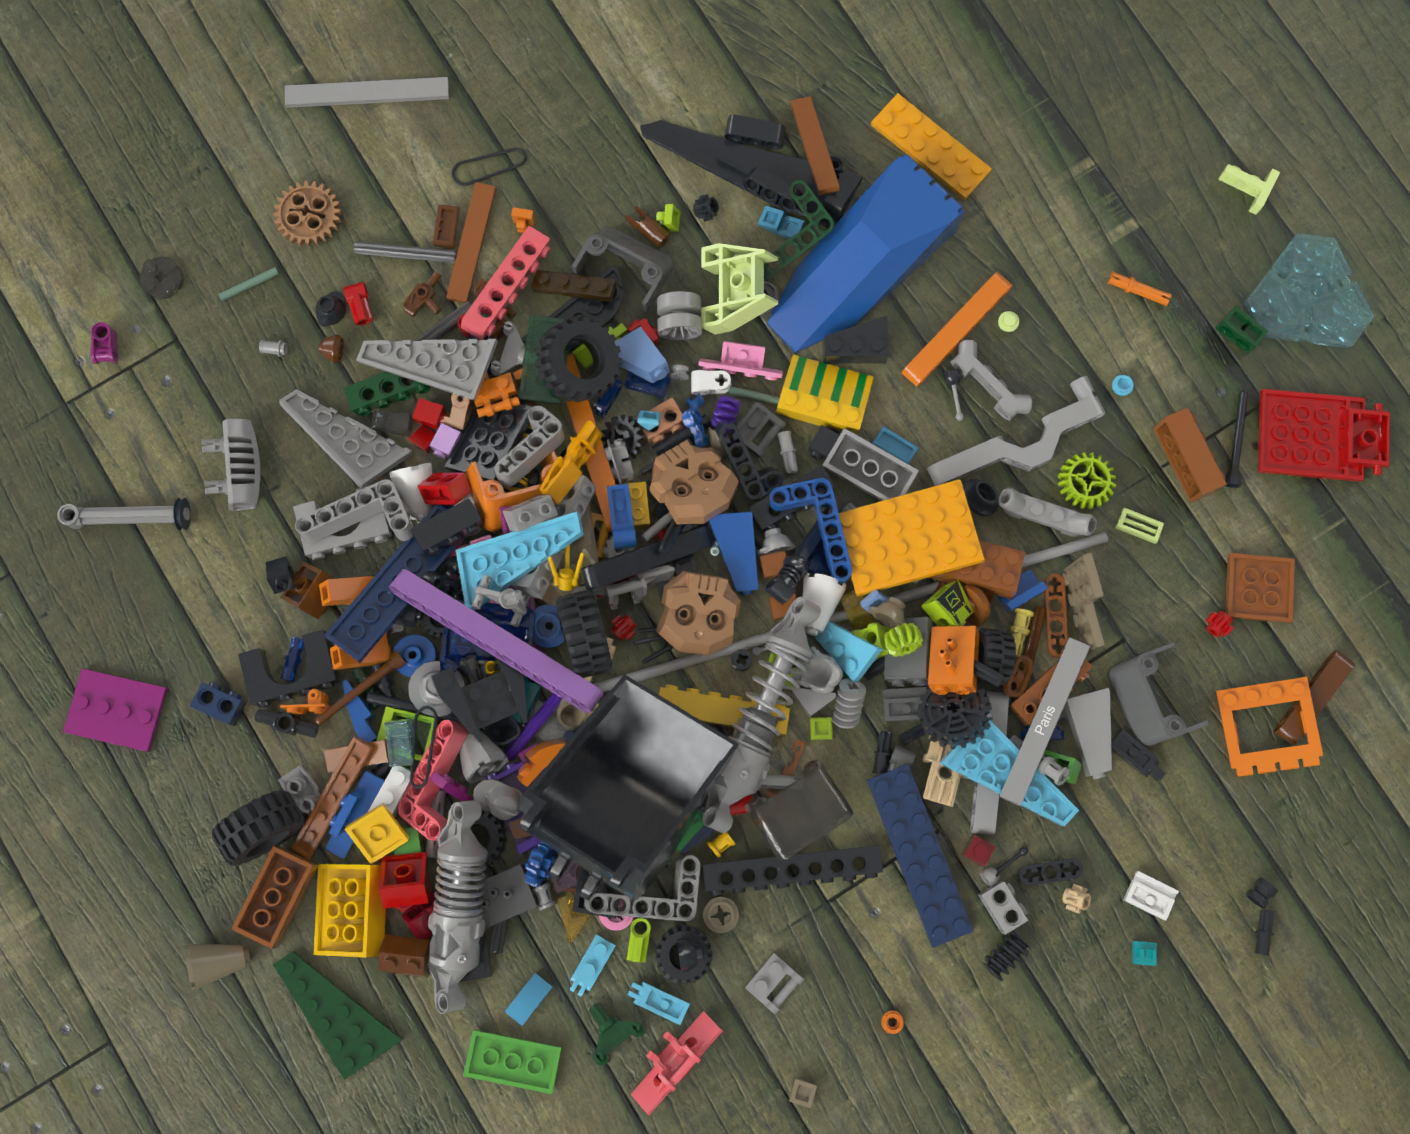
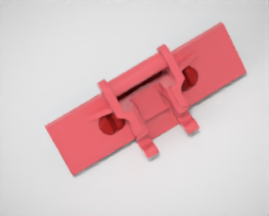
M703 1011L679 1039L668 1031L663 1035L670 1043L659 1056L651 1050L647 1053L646 1056L653 1061L655 1067L635 1088L631 1096L648 1115L654 1111L670 1091L674 1092L677 1089L676 1085L690 1072L696 1062L699 1063L701 1061L700 1057L723 1030Z

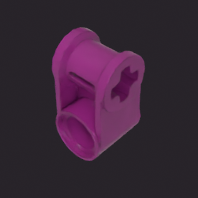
M104 322L94 324L91 329L90 355L93 364H99L100 362L117 363L118 361L117 332ZM107 330V335L101 338V334Z

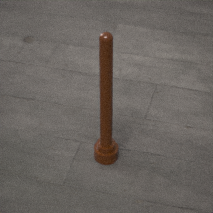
M394 651L389 655L390 658L387 659L388 662L317 716L315 723L318 725L323 724L392 669H401L406 665V662L397 651Z

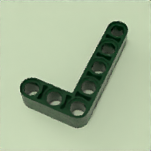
M794 181L790 186V194L811 223L771 253L778 257L780 265L777 269H772L769 263H765L764 281H768L831 233L835 227V222L810 186L804 181ZM798 184H803L805 187V193L802 196H797L794 192ZM811 201H815L818 205V210L813 214L807 211V204ZM824 218L828 219L831 224L830 228L826 231L821 230L819 227L820 221ZM807 231L813 234V241L809 244L805 243L802 239L803 234ZM789 244L794 245L797 251L792 257L788 256L785 250Z

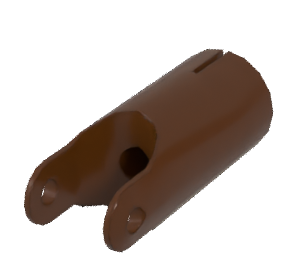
M635 206V211L644 220L641 222L635 221L629 215H626L625 219L658 248L663 247L671 234L638 206Z

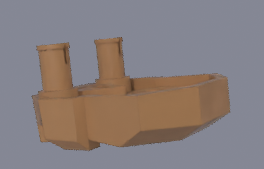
M686 440L680 443L679 446L677 445L672 450L670 449L665 454L655 458L649 491L659 503H665L676 524H704L728 509L739 481L732 471L721 463L722 458L712 447H695Z
M682 571L677 577H671L668 583L664 585L661 603L665 607L656 632L671 646L681 652L708 656L732 645L734 619L739 615L741 600L732 591L728 579ZM698 593H703L707 595L701 600ZM682 610L686 611V615L684 617H680V612ZM713 615H717L715 622L711 621Z

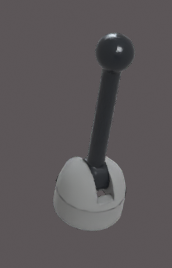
M1021 847L1016 855L999 868L989 867L983 870L980 875L989 887L994 886L999 881V873L1019 857L1026 856L1028 853L1027 848Z

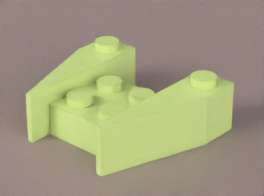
M720 243L702 247L701 268L715 275L719 274V304L701 308L702 328L713 334L730 332L778 305L776 299L764 294V264L778 261V257L764 249Z

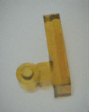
M850 591L842 596L841 603L853 631L863 630L867 628L868 624L874 622L870 613L863 609L860 604L864 599L863 595L857 597L855 591Z

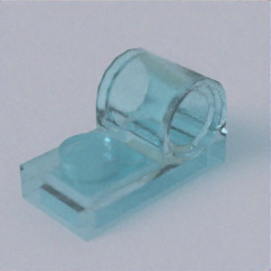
M412 720L386 721L384 725L389 767L412 765Z

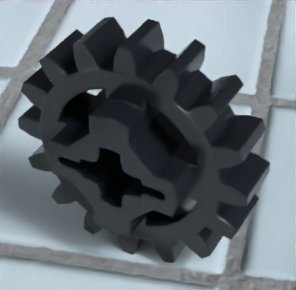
M618 415V417H611V422L605 423L607 429H602L601 431L605 434V437L601 438V441L606 442L603 446L604 449L608 447V439L610 445L614 444V440L622 439L626 444L629 457L621 460L635 459V454L642 453L639 447L645 446V443L641 442L642 439L646 438V435L641 434L644 427H638L639 423L637 420H633V416Z

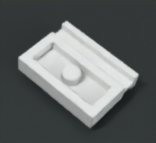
M1136 871L1123 900L1166 921L1179 891Z

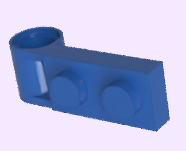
M628 484L607 486L614 548L636 547Z

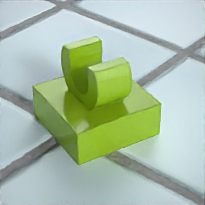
M665 204V212H657L656 221H660V225L666 226L671 232H678L680 211L674 204Z

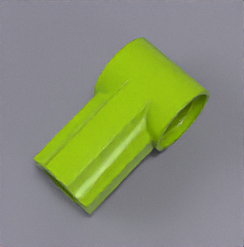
M636 917L633 920L626 960L646 963L651 930L649 918ZM643 921L647 925V930L640 933L636 930L635 924Z

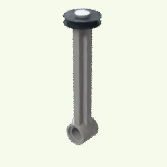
M177 498L174 506L84 508L65 504L58 510L57 517L62 524L72 529H80L84 525L175 523L178 530H182V528L187 530L191 523V508L186 498L182 500ZM75 513V517L70 521V516Z

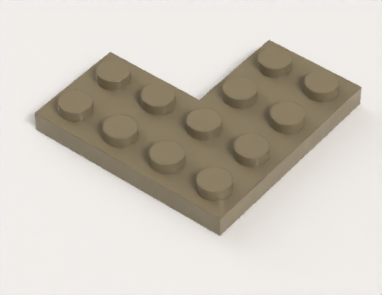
M1088 553L1082 555L1063 570L1062 577L1065 581V586L1069 590V605L1074 608L1075 615H1073L1075 626L1079 627L1080 630L1079 641L1089 645L1088 652L1105 646L1093 605L1104 594L1093 555Z

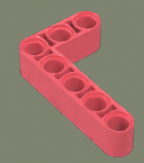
M443 720L436 730L427 784L421 789H415L409 783L398 805L400 817L432 841H438L437 838L446 826L447 819L431 807L440 787L429 778L434 772L441 776L444 773L448 774L467 736L466 728L461 723L451 720ZM430 744L413 775V782L417 786L423 784L425 780Z

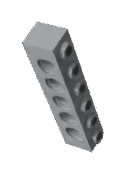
M581 475L558 505H554L558 515L548 520L576 511L582 518L597 487L586 476ZM565 548L552 556L556 569L565 553ZM546 560L511 586L516 590H521L522 593L530 597L543 598L553 577L549 561Z

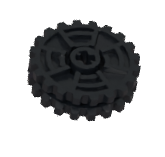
M978 682L977 692H970L967 695H961L957 692L939 695L932 692L929 686L926 688L927 694L921 695L922 703L918 704V710L921 711L918 717L925 734L931 736L932 742L939 741L941 747L949 745L950 749H955L957 745H960L961 748H966L967 743L970 742L973 745L977 743L976 738H983L985 736L983 731L989 730L990 723L988 721L993 719V715L990 713L992 706L985 689H980Z

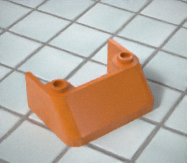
M554 450L541 461L543 466L541 471L542 481L545 480L557 458ZM471 462L464 473L472 491L471 496L475 507L482 519L483 527L488 531L502 530L499 507L514 506L542 494L539 490L542 484L505 493L498 481H482L476 462Z

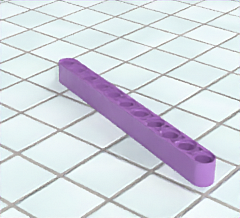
M402 569L389 585V589L399 598L580 710L591 713L604 695L594 684L410 571Z

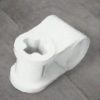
M696 370L691 372V394L693 395L698 393L701 395L726 394L730 390L731 378L726 371ZM720 379H724L723 386H719Z

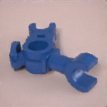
M700 393L697 394L695 400L688 397L687 403L690 408L682 414L685 427L690 428L695 437L696 447L699 448L710 444L707 435L704 433L702 416L698 410L705 401Z

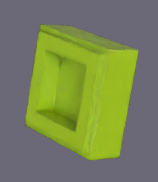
M832 717L810 718V740L833 739Z

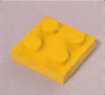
M381 803L345 827V831L370 864H373L409 840V836L384 803Z

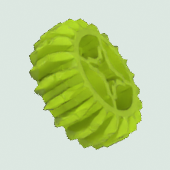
M1082 452L1080 457L1075 454L1072 460L1067 459L1065 461L1066 465L1060 468L1063 473L1058 474V478L1062 479L1058 486L1064 487L1060 494L1067 493L1068 495L1065 501L1072 499V506L1080 503V509H1084L1086 504L1088 509H1092L1094 505L1100 507L1102 502L1106 503L1109 500L1108 496L1111 497L1114 494L1111 489L1116 487V484L1111 482L1116 479V476L1110 475L1114 468L1106 467L1109 461L1106 460L1102 463V455L1095 459L1094 452L1090 453L1088 457L1085 452ZM1086 466L1083 473L1072 474L1074 468ZM1094 469L1100 474L1101 477H1098L1095 474ZM1086 476L1089 479L1088 481L1091 482L1089 485L1083 480ZM1073 484L1079 487L1080 493L1074 488ZM1091 488H1102L1098 495L1088 496Z

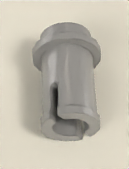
M261 340L259 351L262 354H277L279 357H282L288 353V344L283 340L278 342Z

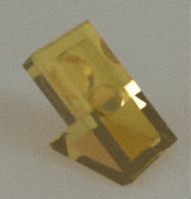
M567 896L559 898L558 902L568 943H572L577 938L590 914L573 918V913H576L572 912L574 901L569 900Z

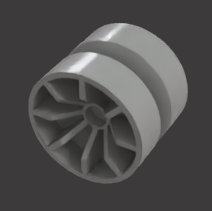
M685 291L669 292L658 296L657 314L661 316L657 320L658 335L669 340H687L700 336L702 334V319L698 315L701 313V297L698 294Z

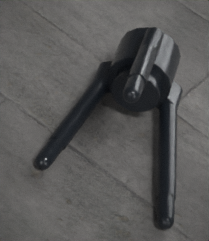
M657 627L642 628L638 632H656ZM660 635L634 641L633 645L645 644L663 639L664 645L669 643ZM669 644L642 660V663L645 664L670 649H674V647Z

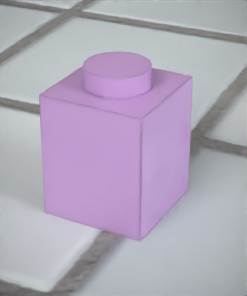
M441 423L430 444L434 451L433 454L442 459L449 458L462 435L461 432Z

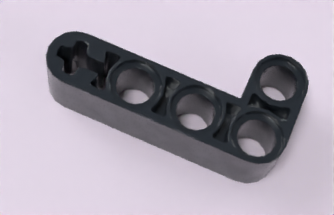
M722 420L717 423L715 427L716 435L742 491L749 498L759 499L771 493L774 488L782 486L783 476L775 468L766 467L759 471L756 470L740 432L732 422ZM725 428H729L728 433L730 437L733 439H729V437L724 434L726 432ZM734 446H740L739 452L735 455H732V448ZM743 465H748L747 472L740 473V468ZM771 474H775V480L769 483L767 481L768 477ZM756 483V489L753 492H749V486Z

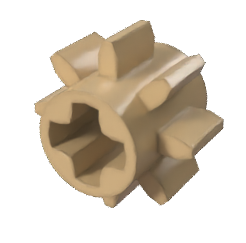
M1073 884L1072 888H1066L1062 898L1063 903L1067 904L1066 909L1079 914L1081 909L1087 910L1091 902V896L1087 893L1088 889Z

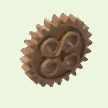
M305 181L304 186L297 182V188L295 189L289 186V193L282 191L285 197H277L280 205H274L278 212L273 213V216L277 219L274 223L279 227L278 231L280 234H283L285 240L290 238V242L293 245L298 242L300 247L306 242L310 248L312 242L319 246V240L321 239L326 243L327 235L332 238L334 237L331 231L339 230L335 223L339 224L342 222L338 217L342 215V212L339 209L341 205L337 201L338 198L335 194L332 195L330 188L326 189L324 184L318 187L316 181L310 186ZM304 200L301 205H296L298 201ZM324 204V207L321 209H316L318 205ZM299 219L298 223L291 224L293 220ZM320 223L317 228H311L313 224Z

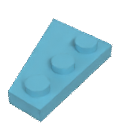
M828 622L823 633H818L815 637L853 682H859L883 650L879 646H874L867 640L857 637L833 622Z

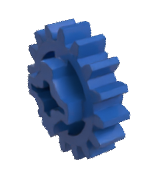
M543 842L538 844V848L534 847L525 865V869L528 870L525 874V882L534 887L541 886V883L545 882L546 877H550L549 873L558 858L556 856L557 851Z

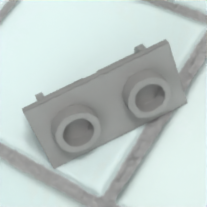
M608 439V447L605 448L608 461H613L614 467H610L614 480L618 479L621 485L622 479L630 481L634 478L633 475L635 473L630 459L626 461L621 460L629 457L625 442L622 439H616L614 444L610 445Z

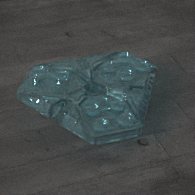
M1297 233L1273 263L1272 270H1269L1244 302L1250 316L1269 331L1265 336L1267 338L1296 342L1307 340L1311 344H1323L1348 349L1355 344L1374 318L1357 281L1352 283L1350 279L1353 273L1336 239ZM1339 281L1342 282L1343 287H1340L1338 283ZM1305 327L1309 328V332H1304Z

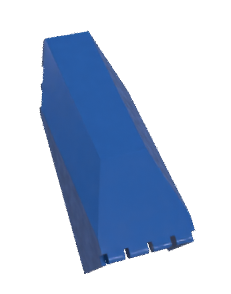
M909 155L899 156L838 221L833 231L817 244L794 271L778 301V305L775 306L767 321V326L795 353L817 344L818 341L824 339L825 335L856 326L957 231L965 212L962 206L953 197L946 201L945 198L949 193L937 182L931 186L930 184L934 179L923 168L916 172L915 169L919 164Z

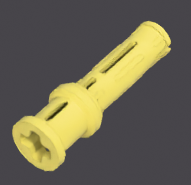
M1015 608L1014 624L1010 627L1016 643V656L1022 653L1025 636H1028L1030 632L1028 630L1030 619L1034 616V612Z

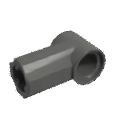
M895 744L889 758L890 764L887 771L908 764L911 769L916 752Z

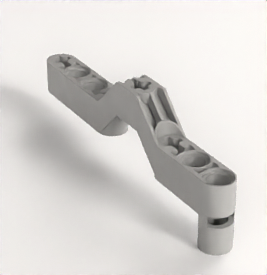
M1083 376L1070 384L1078 402L1050 413L1041 419L1045 427L1039 442L1021 448L1005 442L1002 436L990 439L928 467L927 470L934 485L938 486L956 481L1000 461L1028 472L1047 464L1052 459L1060 435L1106 414L1098 396L1094 397L1093 395L1095 390L1088 376Z

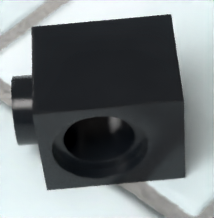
M821 425L809 445L808 452H810V456L818 461H825L840 435Z
M287 556L266 562L267 581L274 594L295 588L294 570Z

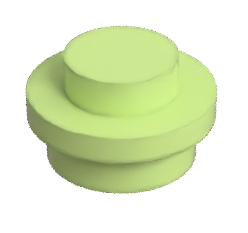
M1006 311L1000 315L998 325L1005 332H1013L1019 325V318L1014 312Z

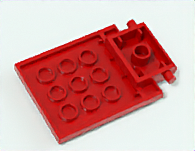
M1262 389L1260 391L1257 473L1362 482L1364 480V468H1372L1373 475H1382V468L1389 467L1390 412L1383 411V404L1377 403L1374 404V410H1365V398L1271 389Z

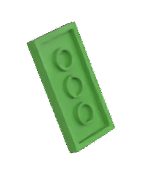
M474 1029L463 1076L553 1094L562 1047Z

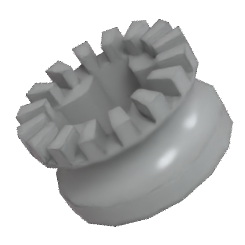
M684 365L671 366L673 371L670 373L671 379L687 380L689 378V375H687L689 367Z

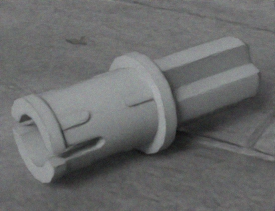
M791 431L778 433L781 446L780 455L783 456L785 471L787 474L798 472L795 457L797 451L793 447Z

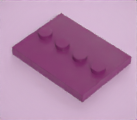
M81 669L63 732L150 752L168 688Z

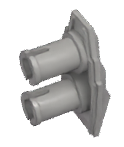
M299 765L278 781L283 790L291 794L299 810L309 816L321 796L318 791L320 788L307 771Z

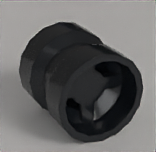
M1259 877L1255 882L1256 886L1254 889H1249L1246 896L1254 904L1265 909L1269 904L1268 900L1270 897H1274L1278 890L1270 882Z

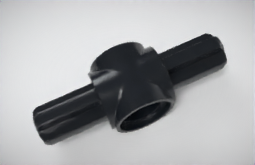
M258 709L255 713L256 722L270 725L275 731L292 736L298 733L312 738H316L319 732L318 725L301 721L299 716L278 711L276 714L262 709ZM286 718L291 720V725L288 729H284L282 725Z

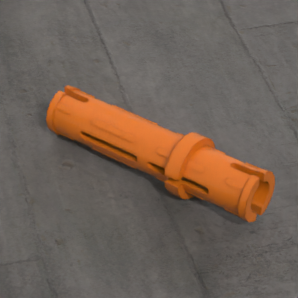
M1114 271L1110 274V279L1107 284L1124 289L1126 293L1132 292L1164 306H1167L1170 301L1168 298H1171L1172 295L1171 293L1138 282L1132 276L1128 278Z

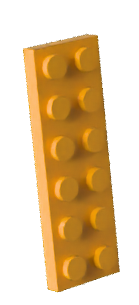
M899 93L871 122L872 127L964 201L992 170L991 167Z

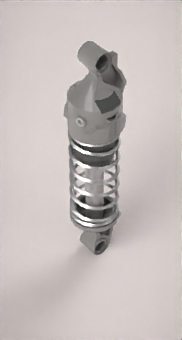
M804 597L796 598L784 619L770 631L765 647L778 654L774 664L764 660L758 661L760 665L771 670L768 679L755 675L752 676L754 681L764 686L761 695L750 691L745 692L746 696L757 702L756 707H740L739 711L743 713L742 718H739L737 723H732L735 729L732 736L728 737L739 743L728 766L709 790L708 800L703 812V824L721 833L728 832L733 823L729 806L745 796L756 793L761 779L766 778L770 768L768 763L769 757H771L770 752L773 751L771 744L774 737L780 735L776 729L777 721L787 719L783 712L775 708V705L789 706L793 704L792 699L782 692V689L797 690L800 686L788 674L806 673L805 667L799 662L809 663L814 655L808 645L804 627L814 623L819 618L821 608ZM795 664L801 670L791 669V667ZM786 679H787L788 681H790L792 684H794L795 686L786 685V684H785ZM782 696L787 701L778 700V698ZM772 712L777 713L781 717L773 716Z

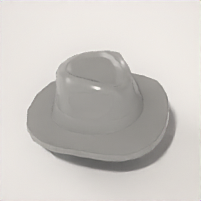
M432 661L424 663L415 670L411 676L408 688L411 702L418 710L423 706H431L436 710L438 717L452 713L438 698L430 676L452 667L460 688L465 687L464 680L455 667L445 662ZM429 709L421 711L426 715L434 716L433 712Z

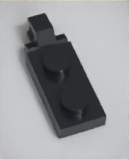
M1121 729L1112 739L1111 749L1146 778L1150 775L1156 781L1161 780L1166 773L1157 766L1160 763L1157 757L1124 729Z

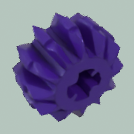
M723 395L720 397L711 421L712 427L715 428L717 423L722 420H728L735 424L740 409V401L731 396Z

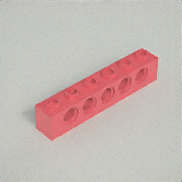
M531 226L527 227L462 318L461 329L479 340H484L487 335L489 337L492 335L496 328L494 324L498 319L501 321L507 312L506 307L515 302L518 297V290L525 288L529 281L528 276L530 273L534 274L540 265L539 260L541 258L545 259L551 249L548 247L549 237ZM525 252H531L533 255H528ZM515 267H520L523 270H517ZM505 282H508V283H511L512 285H511V286H507V285H505L504 283H505ZM492 298H499L501 301L497 302L494 301ZM486 313L490 317H483L481 314Z

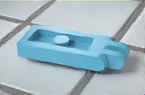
M596 934L570 979L574 982L570 991L574 992L576 987L580 985L582 987L577 995L582 997L586 989L588 991L591 990L614 950L615 944Z
M635 982L632 983L631 987L639 990L638 994L630 990L627 994L635 998L633 1003L681 1025L690 1003L646 982H642V985Z

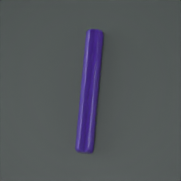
M552 693L523 728L518 738L504 751L509 760H513L559 706L563 698Z

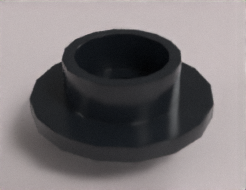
M969 479L963 484L968 506L974 513L983 517H989L997 511L998 495L993 485L979 479Z

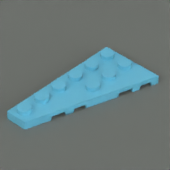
M576 511L536 524L520 532L513 531L457 549L456 556L465 606L473 611L476 610L471 604L476 595L474 593L475 588L479 587L483 575H488V578H492L488 587L489 590L502 592L548 560L549 556H554L584 535L580 514ZM484 597V600H483V602H482V605L485 604V603H486L487 601H489L490 599L487 598V597Z
M989 720L990 728L983 731L985 734L983 738H976L977 743L973 745L970 742L967 743L966 748H961L960 745H957L955 749H951L939 764L1001 794L1020 750ZM1037 768L1021 806L1060 826H1065L1079 810Z

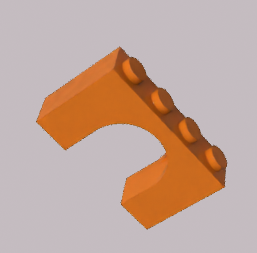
M374 576L327 579L319 584L322 606L350 605ZM388 631L361 663L357 662L336 645L330 648L333 670L374 666L388 662L387 659L390 658L389 655L391 654V648L387 641Z

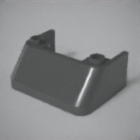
M607 226L600 229L587 239L572 265L573 274L581 275L592 255L600 256L606 250L643 268L641 271L642 279L645 283L651 285L649 292L642 302L643 314L648 315L673 271L672 259L613 227Z
M1174 642L1116 664L1108 671V680L1131 734L1144 747L1158 744L1209 725L1206 720L1186 727L1184 720L1178 715H1169L1163 718L1146 676L1155 673L1159 666L1155 654L1174 647Z

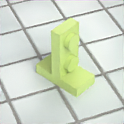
M1228 164L1218 180L1255 197L1249 212L1256 215L1264 206L1280 172L1272 169L1264 181H1262L1258 176L1250 175L1239 167Z

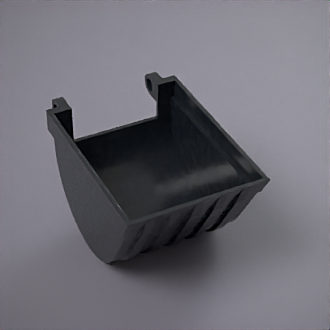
M624 674L522 795L519 809L524 814L519 828L558 852L559 856L549 873V876L556 881L562 877L571 861L589 872L590 876L580 893V896L587 901L594 895L601 881H604L615 890L620 891L635 901L651 886L677 849L709 790L728 766L739 743Z

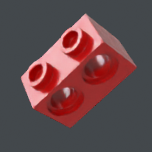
M433 473L417 485L425 504L456 505L472 492L464 473Z

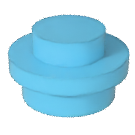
M1119 375L1112 382L1113 391L1120 396L1128 395L1134 387L1132 379L1127 375Z

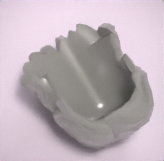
M812 646L811 651L814 654L812 660L809 663L800 662L805 667L806 673L793 674L792 676L799 685L811 687L814 692L830 693L840 683L843 676L842 669L833 657L820 653L819 650Z

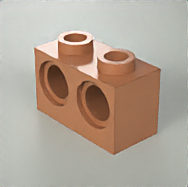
M673 398L649 410L661 413L658 430L649 432L644 428L641 432L643 435H646L645 439L650 445L653 442L654 444L661 442L666 438L667 434L671 432L674 434L684 427L682 413ZM668 414H674L677 417L672 422L665 419Z

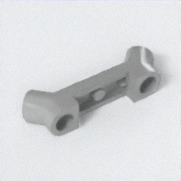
M963 340L958 344V355L951 360L953 368L955 370L959 369L960 375L963 378L971 374L998 401L994 409L1004 419L1010 421L1016 414H1028L1031 411L1032 398L1030 395L1012 394L1002 380H998L992 375L993 372L987 365H982L977 360V343L974 340Z
M1009 487L1005 488L999 495V505L1011 517L1017 519L1024 518L1060 530L1062 534L1072 537L1079 535L1090 536L1096 529L1097 521L1092 514L1079 513L1021 494Z

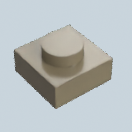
M795 1078L789 1102L811 1108L817 1085Z

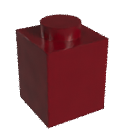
M974 835L969 839L961 855L979 866H985L995 846Z

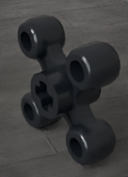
M451 556L447 559L444 575L433 571H427L423 574L421 579L458 602L464 600L462 586L454 581L456 576L460 575L457 556Z

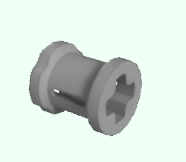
M550 882L532 889V893L536 894L540 904L539 911L558 903L557 900H554L550 890Z

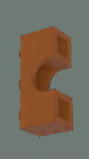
M785 551L759 557L763 580L772 579L783 567V560L785 557H788ZM795 593L783 605L773 597L769 598L768 602L773 622L784 619L791 604L796 599Z

